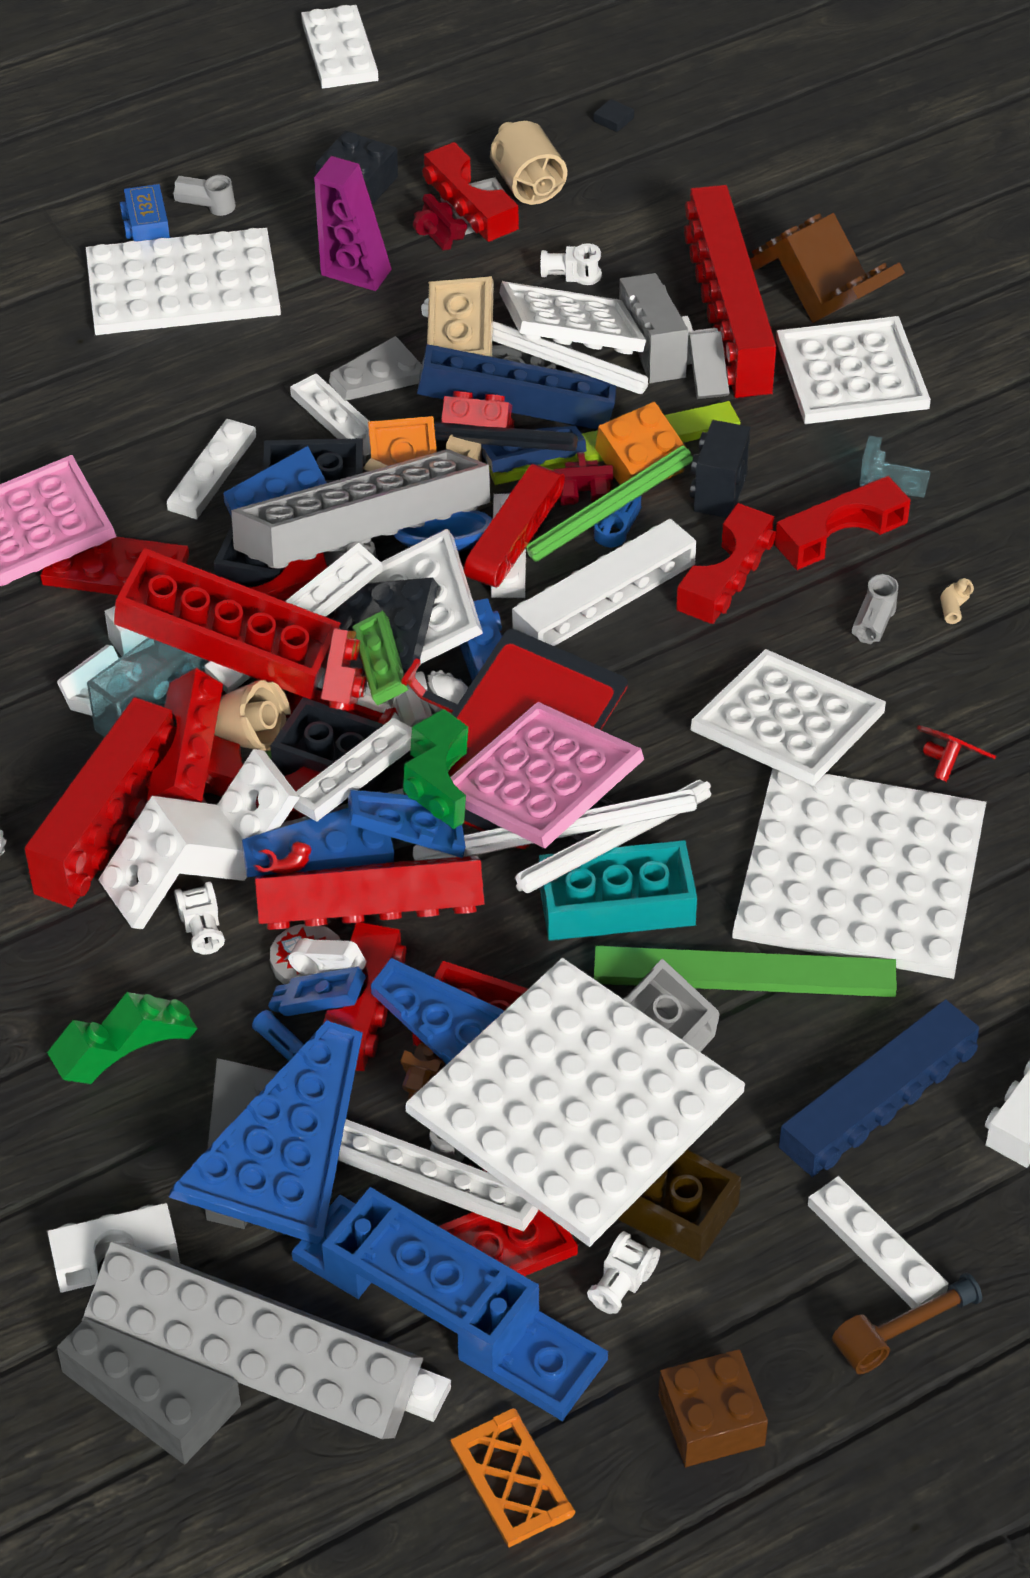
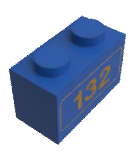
M160 184L124 189L125 201L120 202L122 220H126L124 221L126 239L132 238V241H146L170 238Z

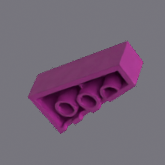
M331 156L314 177L321 275L376 291L392 268L362 171L358 163Z

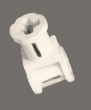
M582 244L577 247L566 246V253H548L546 250H542L541 277H547V275H566V282L593 285L600 281L602 277L601 269L598 267L601 251L594 244ZM585 270H588L589 276H586Z
M211 881L206 882L204 887L182 892L181 889H175V899L181 922H184L187 933L192 932L191 946L193 951L203 955L218 951L224 945L225 939L223 933L217 928L219 926L218 907ZM207 937L209 942L205 943L204 938Z
M625 1231L620 1233L604 1261V1276L597 1285H592L587 1292L589 1300L603 1312L608 1314L618 1313L622 1306L621 1300L627 1291L630 1290L636 1293L642 1282L647 1281L653 1273L660 1258V1249L656 1247L649 1249L632 1240L629 1233Z

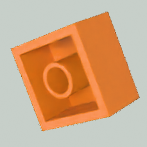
M654 401L599 425L595 449L606 465H613V476L621 485L672 451L685 445ZM682 468L675 474L671 475L667 479L684 472V468Z

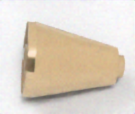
M257 680L221 696L214 736L240 744V747L270 751V745L286 723V715L291 714L286 694L274 682Z

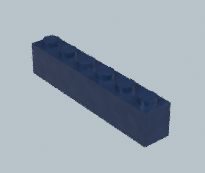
M426 344L417 394L444 399V396L453 397V391L473 393L472 399L485 400L486 394L505 396L504 402L512 404V413L598 430L599 425L610 421L615 405L616 385L590 376Z
M945 999L781 1126L779 1148L811 1177H814L823 1169L829 1170L839 1161L845 1151L851 1147H859L867 1139L869 1133L877 1126L887 1125L894 1118L896 1112L905 1104L911 1105L921 1097L924 1090L933 1082L938 1084L943 1081L951 1068L960 1061L964 1063L971 1059L978 1048L979 1026Z

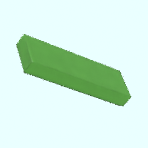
M381 611L352 626L353 631H356L355 638L360 640L359 653L374 702L380 705L408 691V685L401 684L404 671L386 614Z

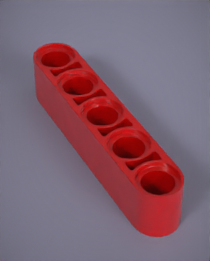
M531 464L468 555L464 567L466 578L495 588L501 585L560 497L565 482V475L563 473L536 464Z

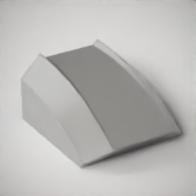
M661 959L623 999L699 1052L715 1037L720 1015L718 1010L664 959Z

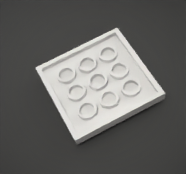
M505 281L501 283L499 293L519 333L525 338L540 340L541 337L553 338V341L564 345H570L573 341L584 343V346L591 349H602L603 346L612 347L615 351L623 354H632L633 351H644L646 339L622 300Z
M899 316L776 331V342L804 424L929 409L931 399Z
M448 529L382 561L383 571L368 582L433 577L439 585L420 658L421 664L483 634L454 537Z
M765 649L692 719L691 731L813 786L878 720L885 711L886 702Z

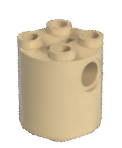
M530 121L505 122L499 127L498 134L491 144L490 159L514 196L522 203L530 205L541 204L552 199L561 191L566 182L568 171L564 160L542 128Z

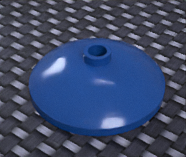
M476 510L469 512L460 511L451 514V517L448 519H433L426 521L425 525L421 527L400 529L397 534H394V537L410 548L448 529L454 537L458 553H461L476 545L491 523L492 518Z

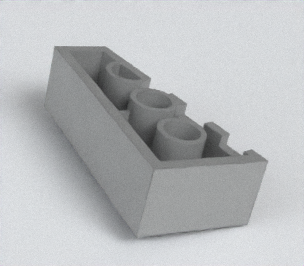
M656 273L620 278L619 300H622L646 339L644 351L638 352L649 383L686 378L687 364H691L688 328L669 297L665 285H662Z

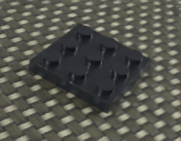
M433 577L367 583L336 608L333 620L341 623L340 629L353 631L352 626L383 611L389 619L404 673H406L414 660L421 658L439 585ZM359 653L357 660H351L350 666L364 669Z

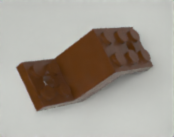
M819 213L804 221V223L786 230L779 236L766 242V244L751 251L754 257L750 259L754 272L779 258L812 323L905 274L900 262L890 268L884 263L865 273L834 213L824 218Z

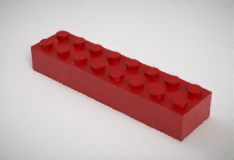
M727 185L691 188L690 201L685 203L686 218L689 220V225L684 226V237L686 244H691V263L697 264L695 266L697 283H702L701 296L703 303H708V322L714 323L713 328H717L722 333L728 385H732L735 398L773 394L776 343Z

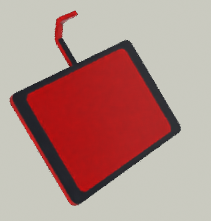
M509 629L504 633L458 704L427 691L418 682L415 675L416 670L421 664L420 659L416 658L401 680V684H408L422 700L451 712L454 717L468 726L467 754L450 768L448 772L450 777L537 702L602 730L628 687V680L624 676L516 629ZM465 809L464 824L479 831L501 828ZM530 844L518 846L517 848L525 849L529 847Z

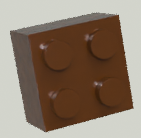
M740 1349L660 1370L659 1398L685 1468L765 1446L768 1419Z

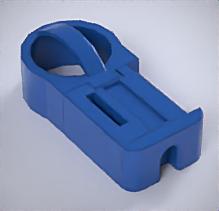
M641 495L594 525V538L599 545L612 548L618 547L626 541L627 534L641 510ZM611 527L620 529L617 533H610Z

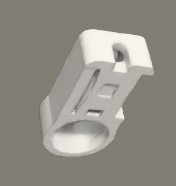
M308 938L297 941L288 959L291 966L305 976L357 966L363 970L367 963L357 944L352 941L313 940Z

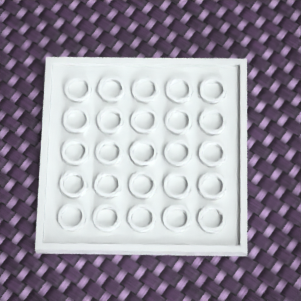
M773 768L733 927L732 938L827 956L896 959L897 969L954 979L986 802L824 774L812 786Z
M561 958L406 1102V1112L590 1247L744 1092L745 1083L564 958Z

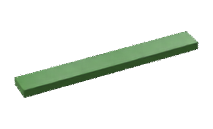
M596 946L594 980L600 984L637 986L661 959H664L693 988L896 997L897 991L896 959Z

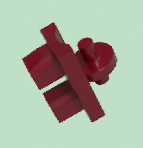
M424 194V206L422 211L419 210L415 213L413 228L420 235L429 234L442 250H450L453 240L464 239L467 224L463 219H454L452 217V207L447 202L439 203L432 194Z
M577 452L576 462H565V468L553 469L565 475L564 487L559 497L561 505H574L578 503V491H590L591 502H594L612 489L613 465L598 466L597 460L585 461L584 452Z

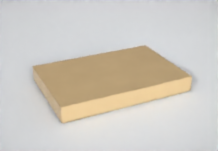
M492 276L429 282L427 344L492 357L494 286Z

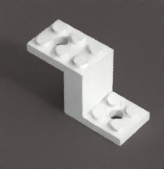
M253 749L217 805L151 796L98 880L131 928L143 929L179 873L245 881L247 876L242 852V839L280 828L300 797L266 752ZM257 796H258V802H259V807H258V808L256 807V798H257Z

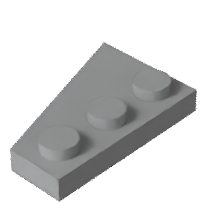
M395 336L332 371L329 383L344 401L418 384L422 364Z

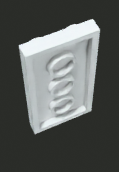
M342 5L337 8L314 9L308 12H301L302 24L322 89L378 81V69L357 5Z

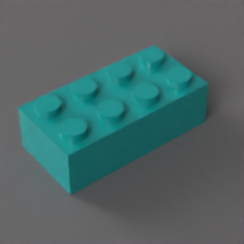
M685 840L615 847L540 887L548 941L696 925L697 894ZM554 854L539 855V862Z

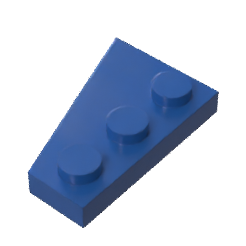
M307 446L224 492V503L232 518L231 510L323 485L327 482Z
M350 790L348 798L350 825L463 858L466 846L462 824L452 829L407 795Z

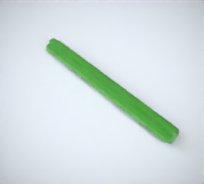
M680 446L530 542L526 546L529 557L535 562L541 560L689 465L693 461L690 450L685 446Z

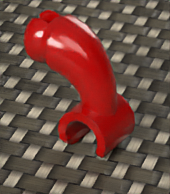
M295 842L292 844L291 853H288L283 859H277L274 852L270 850H261L258 853L267 855L270 859V864L267 868L259 865H253V867L258 872L263 873L270 871L277 874H291L306 866L310 860L308 857L312 849L307 844Z

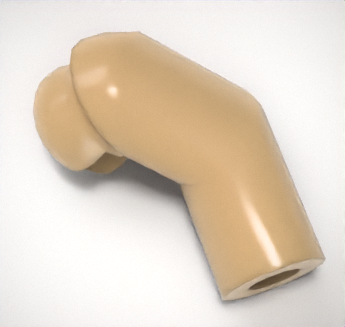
M966 578L959 579L957 583L951 584L940 596L944 618L949 624L958 623L962 619L960 606L969 599L970 594L974 591L972 582Z

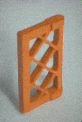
M510 1409L497 1415L492 1420L450 1440L453 1450L508 1548L575 1515L574 1508L565 1496L516 1409ZM512 1427L521 1445L498 1440L499 1434ZM477 1444L489 1446L483 1464L476 1463L468 1448ZM494 1448L517 1454L511 1472L488 1466ZM523 1455L531 1459L540 1475V1480L517 1474ZM485 1474L508 1480L502 1499L495 1497L484 1477ZM514 1482L537 1488L531 1507L508 1501ZM542 1490L550 1492L557 1505L556 1507L548 1511L537 1508ZM504 1509L528 1514L527 1519L524 1523L513 1528L504 1513Z

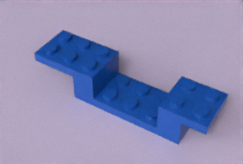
M371 1187L356 1204L339 1195L328 1209L321 1241L315 1244L301 1240L292 1251L293 1261L357 1299L373 1283L458 1334L459 1360L563 1421L608 1360L607 1350L539 1311V1285Z

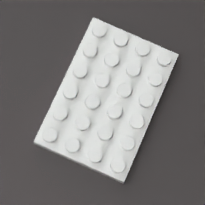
M250 228L248 230L230 232L221 231L211 234L129 241L108 245L99 244L86 247L95 335L281 315L267 228Z

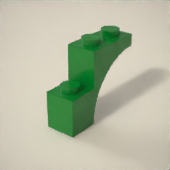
M442 709L412 727L410 754L414 759L404 764L403 792L410 799L415 800L430 811L437 819L442 820L452 829H455L464 823L466 795L453 783L448 772L461 757L467 754L468 726L445 709Z
M127 992L101 1025L96 1022L88 1023L72 1020L47 1053L63 1080L92 1084L104 1070L130 1052L162 1040L190 1039L198 1028L189 1016V1009L182 1002L176 999L157 998L149 994L141 995Z

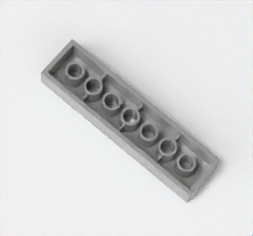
M447 449L231 510L234 549L248 555L251 559H257L268 564L270 568H284L288 566V562L298 559H314L316 554L325 551H341L344 549V546L352 543H368L371 541V538L379 535H394L398 533V530L406 527H421L425 525L426 521L448 519L451 517V514L460 511H474L477 509V506L490 503L489 465Z
M110 1242L82 1321L85 1318L237 1380L241 1384L380 1439L396 1437L423 1361L421 1356L128 1243Z

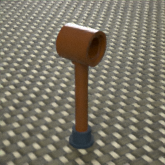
M963 1273L960 1275L959 1281L949 1285L948 1291L878 1327L875 1324H871L865 1315H857L850 1318L835 1331L832 1340L857 1374H865L878 1367L888 1357L890 1348L885 1341L956 1305L961 1308L969 1303H980L982 1301V1292L974 1277L969 1273Z

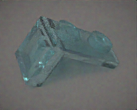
M869 435L862 460L860 486L889 476L906 495L924 497L930 479V471L885 463L886 452L881 451L882 438Z

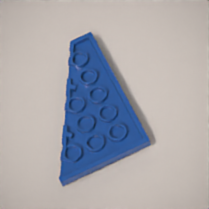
M326 1021L285 1067L265 1086L259 1095L249 1103L233 1123L212 1143L207 1151L197 1159L181 1179L174 1184L170 1190L169 1198L318 1244L324 1234L363 1032Z

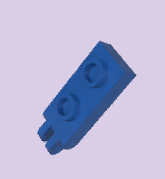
M357 966L294 977L290 979L289 984L276 986L273 993L274 997L271 998L268 1006L274 1012L291 1016L355 1005L366 976Z

